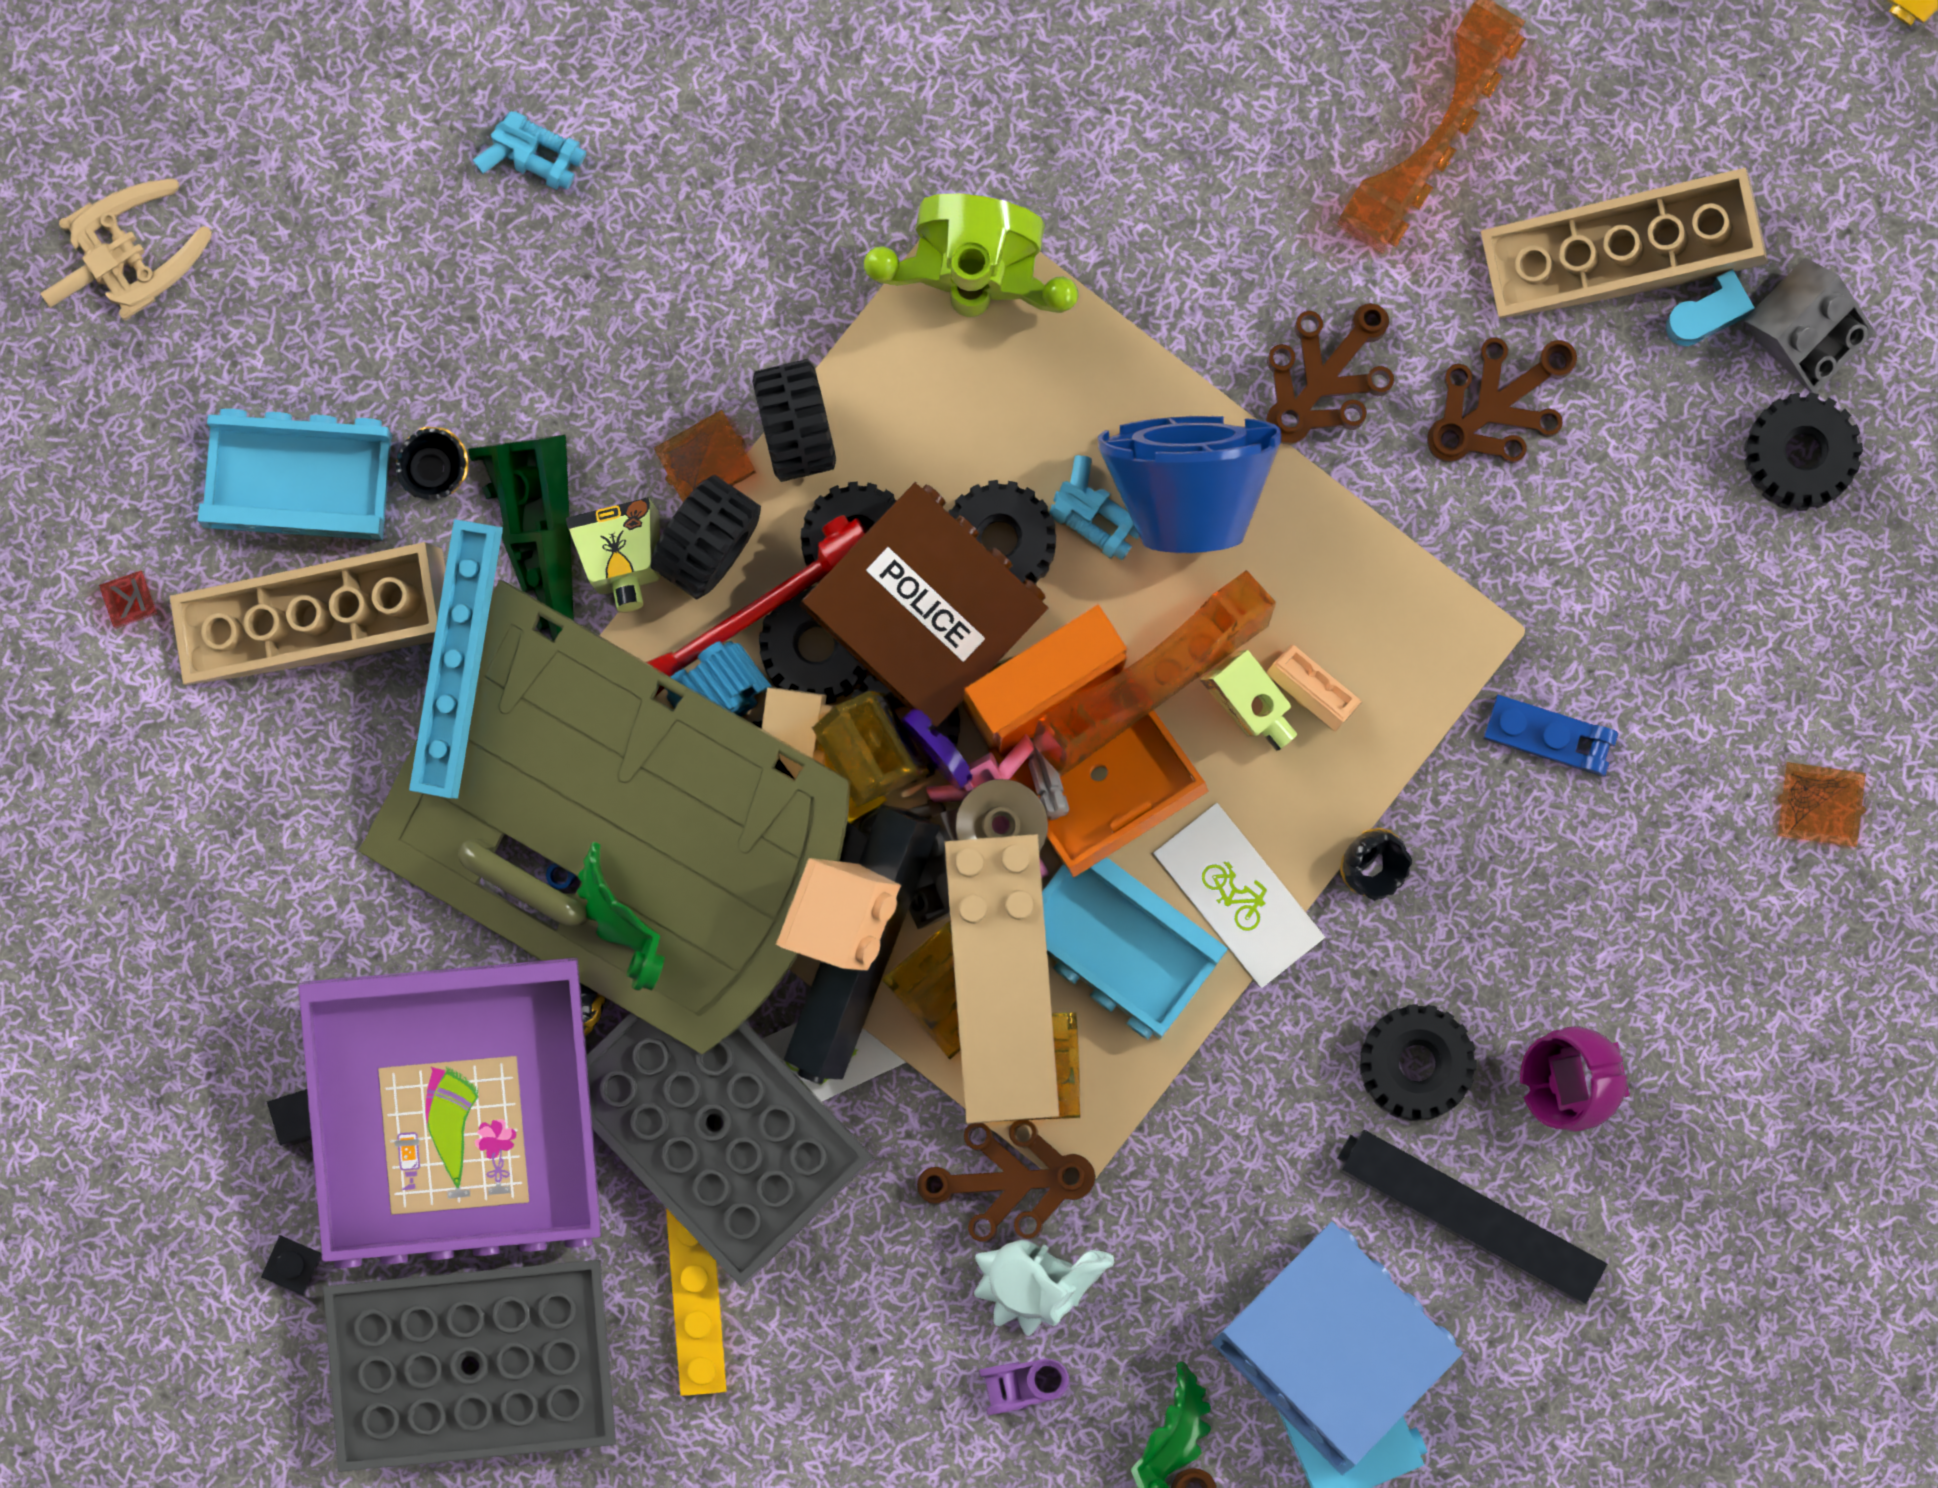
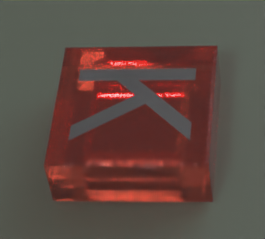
M142 570L99 585L115 629L158 614Z

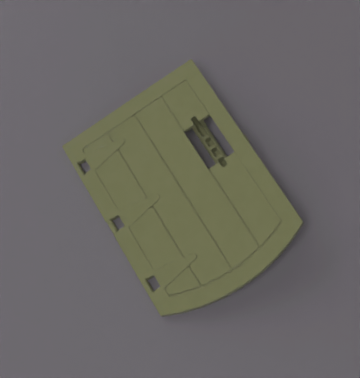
M499 580L491 597L458 799L409 791L417 746L416 740L358 851L523 948L525 952L538 960L578 958L580 983L700 1054H706L737 1030L765 1002L799 955V953L784 949L776 945L809 858L840 861L848 822L851 780L695 690L670 678L662 671L509 583ZM540 616L562 628L555 641L534 630L540 620ZM659 685L682 697L675 710L654 699ZM780 754L803 767L796 780L774 768L780 758ZM504 833L576 876L585 866L583 860L588 854L591 843L597 842L601 844V870L609 889L621 904L627 906L638 919L660 935L656 953L663 955L665 959L659 979L652 991L642 988L640 991L632 989L633 979L627 977L626 974L635 950L606 942L596 934L597 921L586 918L585 906L587 899L579 898L577 892L574 894H563L495 854ZM481 878L547 917L559 922L558 928H553L480 885Z

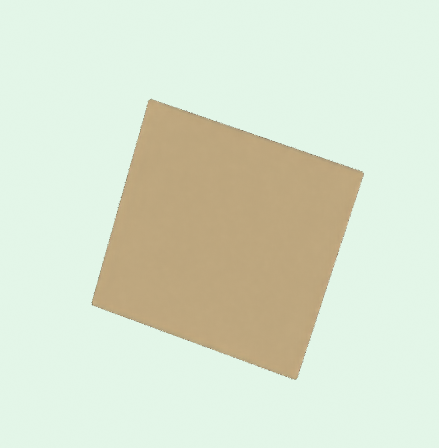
M919 241L904 260L916 256ZM1041 252L1035 257L1033 277L1046 285L1051 279L1064 276L1072 280L1078 288L1079 298L1077 303L1068 311L1056 313L1040 310L1021 299H990L988 308L981 315L965 317L954 310L951 304V293L928 286L922 282L901 286L883 284L815 368L836 454L834 470L780 482L774 474L765 433H763L725 480L761 506L758 524L748 543L721 581L708 594L697 600L663 576H660V579L656 582L640 585L644 605L634 611H619L599 636L644 662L681 649L806 567L800 538L801 528H803L805 523L804 517L807 511H811L814 507V501L820 495L824 497L829 494V489L836 485L840 489L847 487L848 482L858 481L859 486H867L868 482L876 484L877 489L883 492L887 489L898 500L914 482L921 488L927 484L944 498L946 504L943 508L948 512L949 509H953L955 500L961 494L965 496L970 492V488L977 484L983 487L988 485V481L998 480V484H1008V481L1018 483L1019 488L1025 490L1028 487L1033 490L1035 497L1039 500L1043 499L1048 506V512H1050L1051 505L1056 503L1053 501L1056 491H1060L1064 481L1070 482L1074 456L1080 455L1092 458L1088 487L1094 492L1105 489L1111 494L1109 499L1127 511L1099 451L1098 436L1100 433L1107 430L1109 431L1110 438L1120 434V425L1167 417L1224 416V424L1245 427L1246 418H1256ZM960 288L958 291L963 298L968 300L976 299L983 293L982 289L966 291ZM1280 443L1244 540L1241 544L1232 548L1199 553L1162 552L1145 547L1140 537L1135 539L1128 535L1124 540L1132 545L1128 554L1123 560L1116 556L1110 559L1101 553L1103 549H1099L1096 544H1092L1091 541H1088L1087 538L1085 539L1077 531H1073L1065 523L1061 525L1054 520L1056 533L1054 559L1045 577H1041L1037 581V586L1046 596L1042 602L1049 608L987 673L989 674L1099 604L1128 648L1126 652L1127 660L1124 666L1125 670L1203 778L1209 791L1107 856L1108 859L1228 948L1226 954L1161 1040L1153 1034L1149 1040L1139 1035L1126 1024L1131 1017L1117 1007L1112 1012L1106 1010L1090 997L1094 989L1080 979L1075 985L1066 980L1053 969L1057 962L1047 955L1059 1117L1026 1120L1035 1124L1039 1135L1062 1156L1077 1154L1086 1158L1092 1164L1096 1178L1254 979L1153 853L1214 804L1218 803L1302 909L1307 912L1340 870L1342 855L1344 856L1349 845L1363 831L1374 827L1525 633L1522 624L1291 445ZM1099 513L1092 522L1099 526L1100 529H1103L1104 532L1106 531L1107 534H1110V536L1118 528V526ZM995 522L988 525L981 537L982 545L988 551L995 547L1004 555L1014 550L1018 540L1014 528L1004 522ZM863 524L868 532L871 528ZM764 616L723 642L722 645L729 641L735 644L740 643L769 684L777 688L767 675L760 655L759 634L763 629L762 622L765 618ZM810 628L799 639V651L809 661H824L834 650V639L823 628ZM1293 644L1362 702L1335 732L1310 710L1298 704L1292 695L1273 681L1291 705V708L1282 716L1297 733L1293 740L1276 751L1262 733L1257 736H1247L1200 681L1201 678L1234 651L1249 650L1263 670L1267 672L1272 664ZM697 659L693 663L686 666L684 669L687 671V673H689V671L696 668L697 665L701 663V661ZM867 670V672H866V678H867L869 675H871V676L873 677V675ZM863 682L861 685L858 683L853 688V692L847 697L842 695L836 698V702L825 703V705L832 706L830 729L836 727L848 745L845 726L847 706L851 703V696L855 689H859ZM663 689L654 697L657 701L675 710L666 698L668 694L666 689ZM761 692L753 696L758 704L746 715H743V719L749 722L763 720L767 693ZM1256 696L1252 701L1251 707L1255 715H1258L1262 711L1263 705L1260 698ZM962 700L957 705L960 716V733L956 749L967 764H970L987 755L990 748L963 708ZM905 707L894 710L900 722L910 712ZM887 717L885 721L887 734L893 740L902 742ZM863 766L887 799V802L883 804L887 806L910 809L927 804V800H931L926 787L952 785L938 770H935V774L928 778L926 776L918 778L917 782L907 783V781L898 780V783L888 782V779L879 776V778L874 776L868 768ZM1103 767L1095 768L1091 773V778L1095 781H1101L1107 776L1108 770ZM962 801L942 803L945 805L946 811L959 808ZM862 819L853 825L858 830ZM1045 839L1039 851V856L1049 871V875L1041 879L1042 891L1064 864L1047 839ZM908 909L863 1028L965 1109L951 920L948 917L918 930ZM799 954L789 970L811 987L821 961ZM1017 1120L983 1122L1041 1170L1049 1169L1029 1148L1018 1147L1011 1141L1009 1130L1011 1125ZM1027 1125L1019 1127L1016 1131V1138L1019 1142H1026L1032 1136V1130ZM1075 1168L1068 1169L1064 1174V1181L1067 1185H1075L1080 1179V1173Z

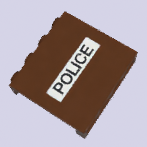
M914 482L801 601L799 606L910 711L918 709L929 717L932 721L929 729L932 730L963 700L964 689L984 677L1049 607L1042 602L1046 596L1037 585L1027 578L1021 582L1009 571L1013 564L1002 552L995 547L988 551L976 539L979 536V532L968 520L962 516L955 520L943 508L946 501L934 488L927 484L921 488Z

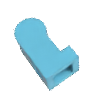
M1733 269L1715 279L1712 285L1716 292L1697 302L1685 301L1674 307L1666 321V332L1673 343L1679 346L1694 345L1746 318L1754 310L1752 302Z

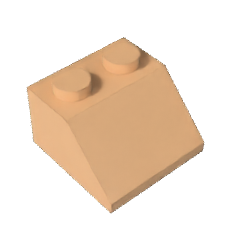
M809 858L776 945L844 969L868 971L870 964L879 953L880 938L887 920L891 918L896 909V897L901 885L859 864Z

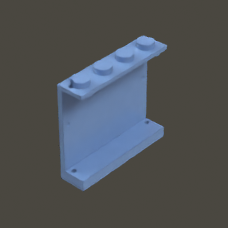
M1333 1221L1211 1342L1341 1475L1354 1467L1463 1354L1454 1344L1456 1342L1454 1336L1444 1327L1436 1326L1423 1313L1424 1309L1421 1303L1411 1294L1403 1293L1391 1281L1389 1271L1380 1262L1370 1260L1358 1248V1242L1352 1233L1345 1228L1340 1229Z

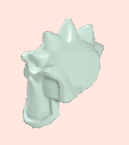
M1027 1240L1007 1243L999 1250L976 1254L975 1260L984 1276L977 1286L974 1295L977 1298L995 1302L993 1322L996 1326H1002L1017 1319L1023 1332L1027 1336H1031L1041 1322L1056 1326L1063 1315L1068 1313L1073 1306H1078L1085 1291L1096 1282L1102 1273H1105L1107 1268L1113 1266L1114 1256L1099 1250L1085 1251L1074 1264H1071L1047 1252L1049 1247L1046 1245L1040 1248Z

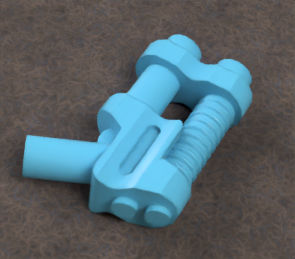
M510 111L504 120L496 125L495 131L491 133L494 144L472 161L480 172L484 174L507 157L509 160L514 161L516 171L524 174L528 170L546 179L547 186L555 190L561 186L568 190L575 177V174L568 171L570 164L580 167L587 151L579 148L580 142L572 138H563L546 128L543 129L542 126L539 127L538 124L535 125L534 122L527 121L526 116L516 111ZM539 144L559 154L555 163L535 155Z
M1076 455L1074 456L1070 482L1064 481L1060 491H1056L1053 500L1056 503L1051 505L1049 514L1059 524L1065 523L1066 526H1070L1073 531H1077L1078 534L1080 533L1081 536H1084L1085 539L1087 538L1092 544H1096L1099 549H1103L1101 553L1111 559L1113 556H1116L1123 560L1132 545L1124 540L1128 535L1138 539L1139 534L1128 511L1110 500L1111 494L1108 491L1100 489L1094 492L1088 487L1092 458ZM1098 513L1118 526L1112 536L1092 523Z

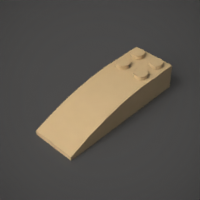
M1746 167L1480 231L1499 318L1543 312L1637 294L1719 276L1732 269L1736 272L1769 264L1752 184Z
M422 542L171 595L170 602L183 684L190 685L268 673L434 642L446 571L442 548Z
M1038 834L945 841L966 1124L1059 1117Z

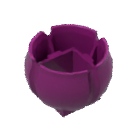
M1572 1026L1553 1030L1530 1045L1521 1064L1520 1084H1525L1529 1087L1528 1094L1523 1098L1535 1118L1548 1127L1576 1132L1600 1126L1612 1117L1624 1097L1630 1096L1627 1075L1623 1067L1624 1060L1620 1053L1618 1042L1612 1043L1607 1037L1595 1030ZM1580 1056L1585 1060L1587 1068L1591 1071L1592 1075L1590 1079V1097Z

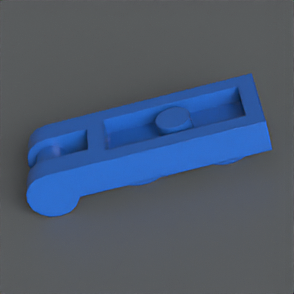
M1498 694L1483 739L1605 777L1609 767V762L1606 761L1610 746H1615L1619 733L1604 726L1593 725ZM1580 737L1592 740L1588 755L1575 752Z

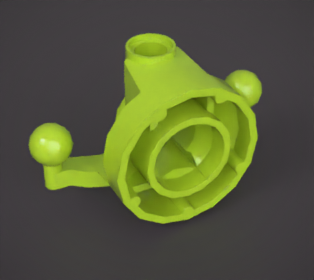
M951 193L925 197L919 206L915 228L920 237L916 256L899 262L893 250L880 246L871 249L863 261L866 274L879 283L901 286L922 282L928 286L951 293V304L954 310L965 317L981 315L988 308L990 299H1021L1040 310L1062 313L1071 309L1079 298L1076 284L1064 276L1055 277L1046 285L1033 277L1035 257L1041 251L1045 229L1042 218L1027 208L986 196ZM960 288L966 291L982 289L983 293L976 299L968 300L963 298L958 291Z

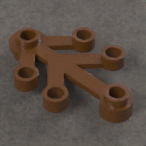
M1374 303L1360 306L1352 318L1351 332L1324 365H1322L1319 335L1323 328L1321 316L1314 311H1305L1298 316L1294 330L1301 341L1306 387L1296 399L1290 373L1296 360L1294 350L1285 344L1276 345L1270 350L1267 357V365L1273 372L1277 403L1270 408L1266 422L1274 424L1281 429L1282 444L1291 445L1302 441L1310 429L1343 426L1348 430H1355L1364 423L1367 410L1362 402L1348 400L1342 404L1340 409L1311 410L1321 397L1363 393L1384 396L1391 390L1394 383V375L1390 369L1384 366L1374 367L1368 374L1338 377L1366 342H1376L1384 336L1389 326V316L1383 307ZM1374 314L1379 319V325L1374 327L1367 325L1364 321V316ZM1311 320L1316 324L1317 328L1314 332H1306L1302 329L1301 322ZM1277 353H1283L1288 357L1289 364L1280 366L1275 363L1273 356ZM1375 375L1384 376L1387 380V386L1383 388L1376 387L1372 382V377ZM1353 408L1359 412L1360 419L1350 421L1345 417L1344 411ZM1285 414H1291L1296 418L1297 425L1287 427L1282 423L1281 417Z
M1493 337L1487 339L1480 350L1484 363L1478 406L1463 419L1464 391L1472 382V373L1463 364L1450 366L1445 374L1446 379L1444 377L1445 384L1448 387L1444 418L1436 421L1431 426L1427 435L1428 448L1433 456L1444 462H1456L1464 458L1468 452L1500 456L1505 462L1511 464L1520 462L1527 451L1525 441L1517 435H1509L1504 439L1474 434L1487 423L1532 429L1544 437H1552L1558 434L1563 424L1562 417L1558 411L1544 409L1539 412L1512 408L1511 406L1550 377L1561 379L1573 371L1577 362V354L1574 347L1566 341L1554 340L1549 342L1543 348L1538 364L1498 392L1501 367L1508 355V347L1500 338ZM1491 344L1500 346L1503 355L1499 359L1489 358L1486 354L1487 346ZM1552 354H1561L1565 358V366L1560 369L1553 368L1549 363V357ZM1460 370L1465 373L1467 382L1461 386L1454 385L1450 380V374L1453 371ZM1545 415H1551L1556 419L1557 427L1550 431L1545 430L1540 424V419ZM1446 432H1452L1457 436L1458 444L1452 448L1445 447L1441 442V436ZM1511 441L1518 443L1521 447V453L1516 457L1508 456L1504 450L1506 443Z
M1022 1119L1015 1121L1011 1125L1009 1130L1011 1141L1018 1147L1029 1148L1049 1168L1029 1170L993 1137L992 1130L984 1123H971L964 1131L965 1143L973 1150L982 1151L1004 1172L951 1175L949 1171L941 1167H930L919 1176L917 1189L925 1201L935 1205L950 1201L953 1195L958 1193L1004 1191L984 1214L975 1215L968 1224L970 1236L976 1241L985 1243L994 1239L997 1234V1227L1031 1189L1050 1188L1032 1211H1024L1014 1220V1230L1017 1235L1026 1240H1033L1042 1233L1043 1224L1065 1199L1079 1200L1091 1192L1096 1180L1092 1164L1086 1158L1077 1154L1062 1156L1039 1135L1035 1124L1029 1120ZM1023 1125L1029 1126L1032 1130L1031 1138L1026 1142H1019L1016 1138L1017 1129ZM977 1128H983L986 1132V1140L980 1145L973 1144L970 1138L971 1133ZM1075 1168L1080 1173V1179L1075 1185H1067L1064 1181V1174L1068 1169ZM937 1176L942 1179L943 1188L940 1192L933 1194L929 1192L927 1184L932 1177ZM1027 1217H1033L1037 1224L1035 1231L1031 1234H1024L1020 1227L1022 1220ZM980 1220H988L991 1225V1230L987 1236L979 1237L975 1232V1226Z

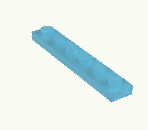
M454 519L409 791L458 799L503 527Z

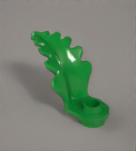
M593 842L583 860L585 866L578 873L582 886L578 888L577 894L579 898L587 899L585 906L586 918L597 921L596 934L602 940L635 950L626 976L633 979L632 989L640 991L642 988L652 991L659 979L665 959L663 955L656 953L660 935L638 919L627 906L621 904L613 895L603 878L601 870V844Z
M1183 1361L1176 1364L1178 1387L1174 1390V1405H1170L1166 1410L1164 1427H1158L1150 1434L1143 1456L1130 1469L1137 1488H1169L1164 1482L1167 1476L1190 1464L1200 1456L1202 1450L1196 1443V1440L1207 1436L1211 1430L1210 1425L1200 1419L1201 1416L1210 1413L1211 1410L1210 1404L1201 1400L1206 1395V1389L1196 1384L1197 1376L1190 1371L1187 1364Z

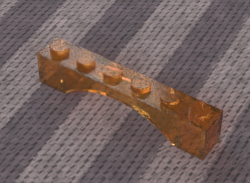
M1475 0L1454 36L1453 45L1456 60L1455 87L1450 105L1441 124L1427 142L1407 160L1384 173L1362 180L1339 217L1337 227L1382 254L1389 244L1397 248L1410 227V224L1405 222L1404 219L1412 207L1421 210L1434 188L1428 184L1429 179L1436 169L1444 173L1457 152L1455 148L1451 147L1454 139L1459 132L1467 136L1478 119L1480 112L1475 110L1474 107L1482 95L1490 99L1501 82L1503 75L1497 71L1504 59L1507 58L1513 62L1523 47L1527 38L1520 34L1525 25V20L1491 0Z
M1247 570L1212 594L1177 630L1140 660L1102 684L1072 695L1040 718L1037 722L1032 744L1062 777L1269 626L1276 601Z

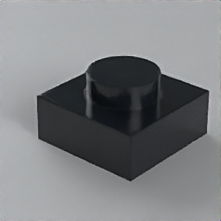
M279 1235L261 1278L305 1296L321 1260L322 1253Z

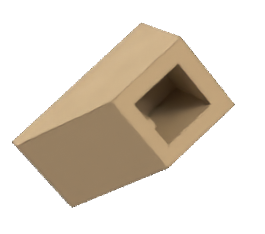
M775 687L767 688L762 730L825 765L826 751L819 750L821 732L829 733L832 706L825 705L827 695ZM780 754V760L796 780L803 767Z

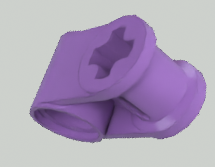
M1041 1359L1021 1364L1015 1362L979 1370L980 1377L985 1378L990 1406L986 1408L987 1416L1028 1408V1405L1055 1400L1067 1391L1070 1384V1375L1067 1368L1061 1362L1054 1359ZM1046 1366L1056 1368L1062 1377L1060 1387L1053 1393L1042 1392L1036 1384L1038 1371ZM1000 1378H1003L1007 1396L1006 1400H1004Z

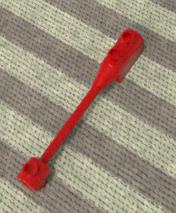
M842 515L831 520L822 528L826 538L818 543V560L676 652H669L646 663L671 677L696 661L699 654L718 641L721 643L725 642L824 578L867 533V530L858 518L849 522L846 516ZM659 685V689L655 696H657L665 688Z

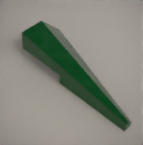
M566 434L468 448L471 461L483 460L491 483L482 487L486 499L498 498L503 523L501 526L503 527L501 538L522 591L534 590L538 601L574 621L571 540L566 518L570 517ZM540 616L536 626L537 630L549 628L552 640L555 641L562 628Z

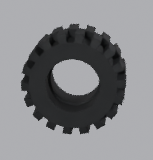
M808 359L754 371L752 383L775 476L780 482L834 470L836 454L813 364Z
M717 475L710 476L690 493L668 523L654 548L650 565L651 569L696 600L705 596L721 581L748 543L758 524L761 506Z

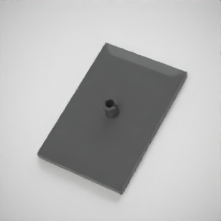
M630 1013L586 1056L593 1130L740 1287H744L875 1159L746 1021L706 1054H700L633 1013ZM717 1116H721L723 1126L719 1131L715 1132L713 1131V1121Z
M600 1259L323 1286L338 1472L617 1445ZM475 1357L479 1362V1369L475 1374L469 1375L465 1371L464 1364L468 1358Z

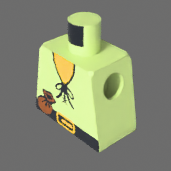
M649 497L567 517V526L587 578L598 594L613 592L617 611L629 612L641 608L644 604L640 585L656 582L661 576L651 569L650 566L654 548L660 538V516L658 509Z
M1249 650L1234 651L1200 679L1202 684L1247 736H1257L1262 733L1276 751L1283 748L1297 736L1296 731L1282 716L1291 708L1290 703ZM1256 696L1260 698L1263 705L1262 711L1258 715H1255L1251 707L1252 701Z

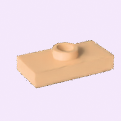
M1293 644L1285 650L1266 672L1273 681L1292 695L1298 704L1310 710L1335 732L1362 702Z

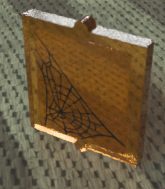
M722 409L654 447L658 458L668 474L665 477L666 482L669 485H674L682 502L702 481L712 475H717L731 486H734L757 473L743 448L744 439L741 435H736Z
M1786 762L1783 794L1777 798V801L1781 804L1777 836L1857 847L1860 818L1866 812V808L1862 806L1866 773Z

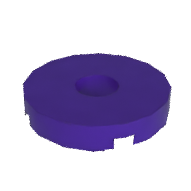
M912 709L901 719L906 732L943 777L955 788L961 790L973 780V775L969 771V765L946 736L938 733L935 729L931 731L928 729L932 725L929 717L918 709Z

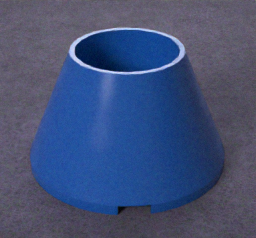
M1181 416L1142 420L1120 425V434L1110 438L1109 431L1107 430L1098 436L1099 451L1143 545L1152 550L1172 553L1218 551L1235 547L1243 542L1281 443V429L1274 424L1246 418L1245 427L1224 424V416Z

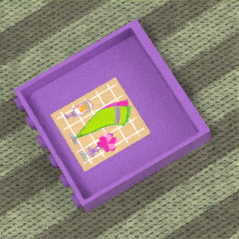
M578 958L303 981L298 984L323 1262L334 1261V1268H351L361 1266L362 1258L380 1257L381 1264H396L407 1262L408 1254L426 1253L427 1260H441L453 1258L454 1250L472 1249L473 1256H485L501 1253L500 1246L516 1244L519 1245L520 1252H530L547 1249L546 1242L565 1240V1247L574 1248L593 1245L592 1238L601 1237L602 1229Z

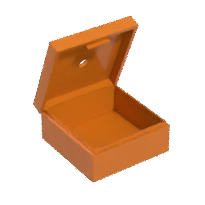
M1099 604L966 687L963 698V708L990 748L988 749L989 753L992 752L999 765L1025 733L1029 738H1033L1035 735H1043L1049 742L1052 751L1051 759L1055 761L1064 789L1062 794L1066 796L1069 811L1065 816L1058 817L1056 820L1047 818L1048 829L1046 839L1073 878L1209 792L1203 778L1125 670L1124 666L1127 660L1126 652L1128 648ZM1026 759L1009 780L1027 786L1037 795L1028 766L1029 759ZM1103 767L1107 769V776L1101 781L1093 780L1091 773L1095 768Z

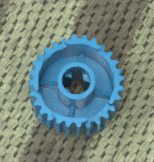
M720 641L712 644L699 654L698 659L701 663L696 668L689 671V673L682 669L670 677L740 717L746 715L758 704L753 697L754 695L761 692L767 693V688L772 687L741 644H735L732 641L724 645ZM666 689L668 692L666 698L675 709L678 702L682 700V697Z

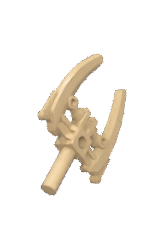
M163 179L133 185L112 193L93 205L88 203L68 217L61 219L59 225L62 230H69L71 232L70 242L77 251L81 247L85 253L82 257L85 265L40 293L48 307H53L96 280L98 285L104 284L107 286L110 292L105 293L111 303L120 305V317L123 320H128L132 315L155 302V297L177 282L202 254L212 237L211 230L206 226L200 227L174 256L152 272L142 262L143 258L141 255L145 253L143 247L140 244L134 246L133 242L136 241V237L132 232L126 233L124 230H120L116 217L133 207L175 194L179 189L178 181L176 179ZM102 226L112 234L113 242L111 244L101 243L95 234ZM127 264L130 267H134L137 271L139 280L132 284H129L123 276V269Z

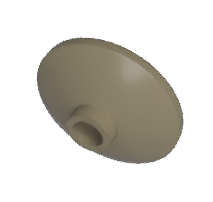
M995 779L976 786L965 796L957 811L956 835L958 840L1038 834L1040 851L1046 839L1048 820L1041 800L1030 788L1013 780ZM997 816H1004L1009 822L1007 831L1001 834L996 833L992 829V821Z

